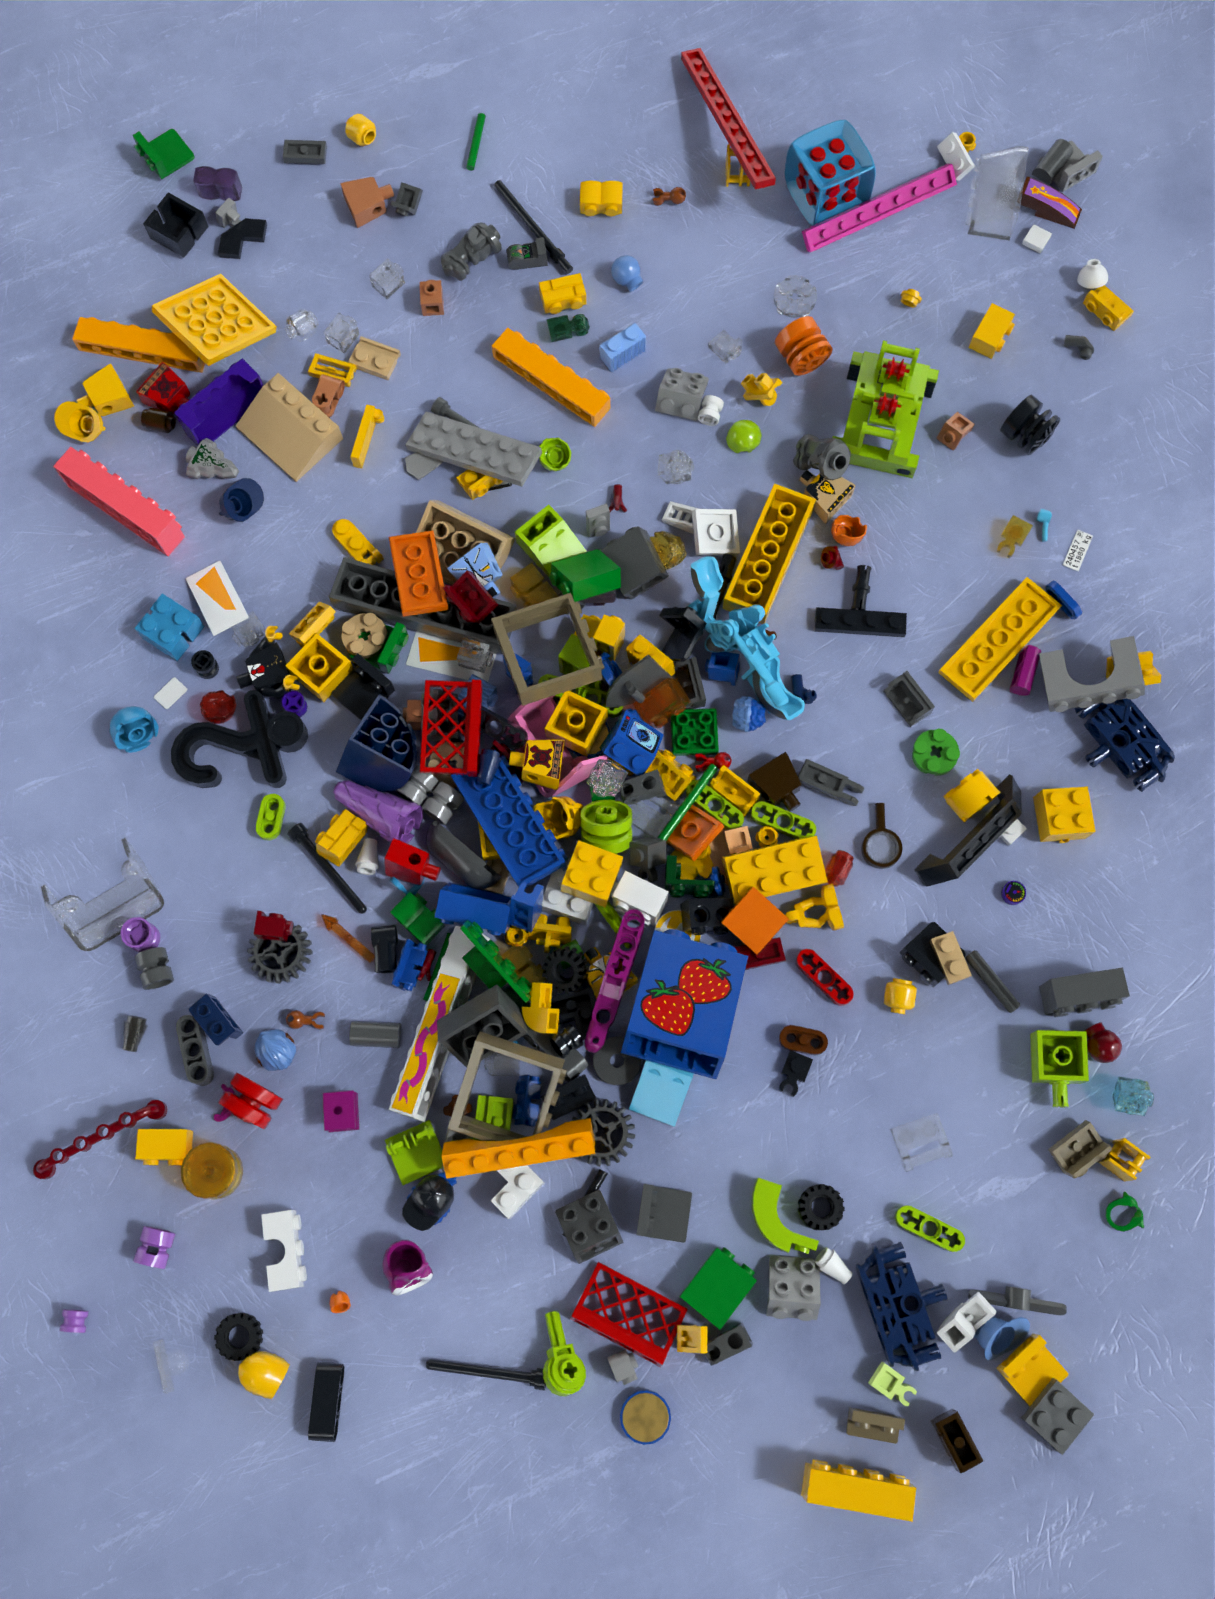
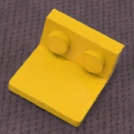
M1033 1333L996 1368L1029 1407L1052 1378L1061 1383L1068 1376V1372L1045 1347L1047 1342L1040 1335Z

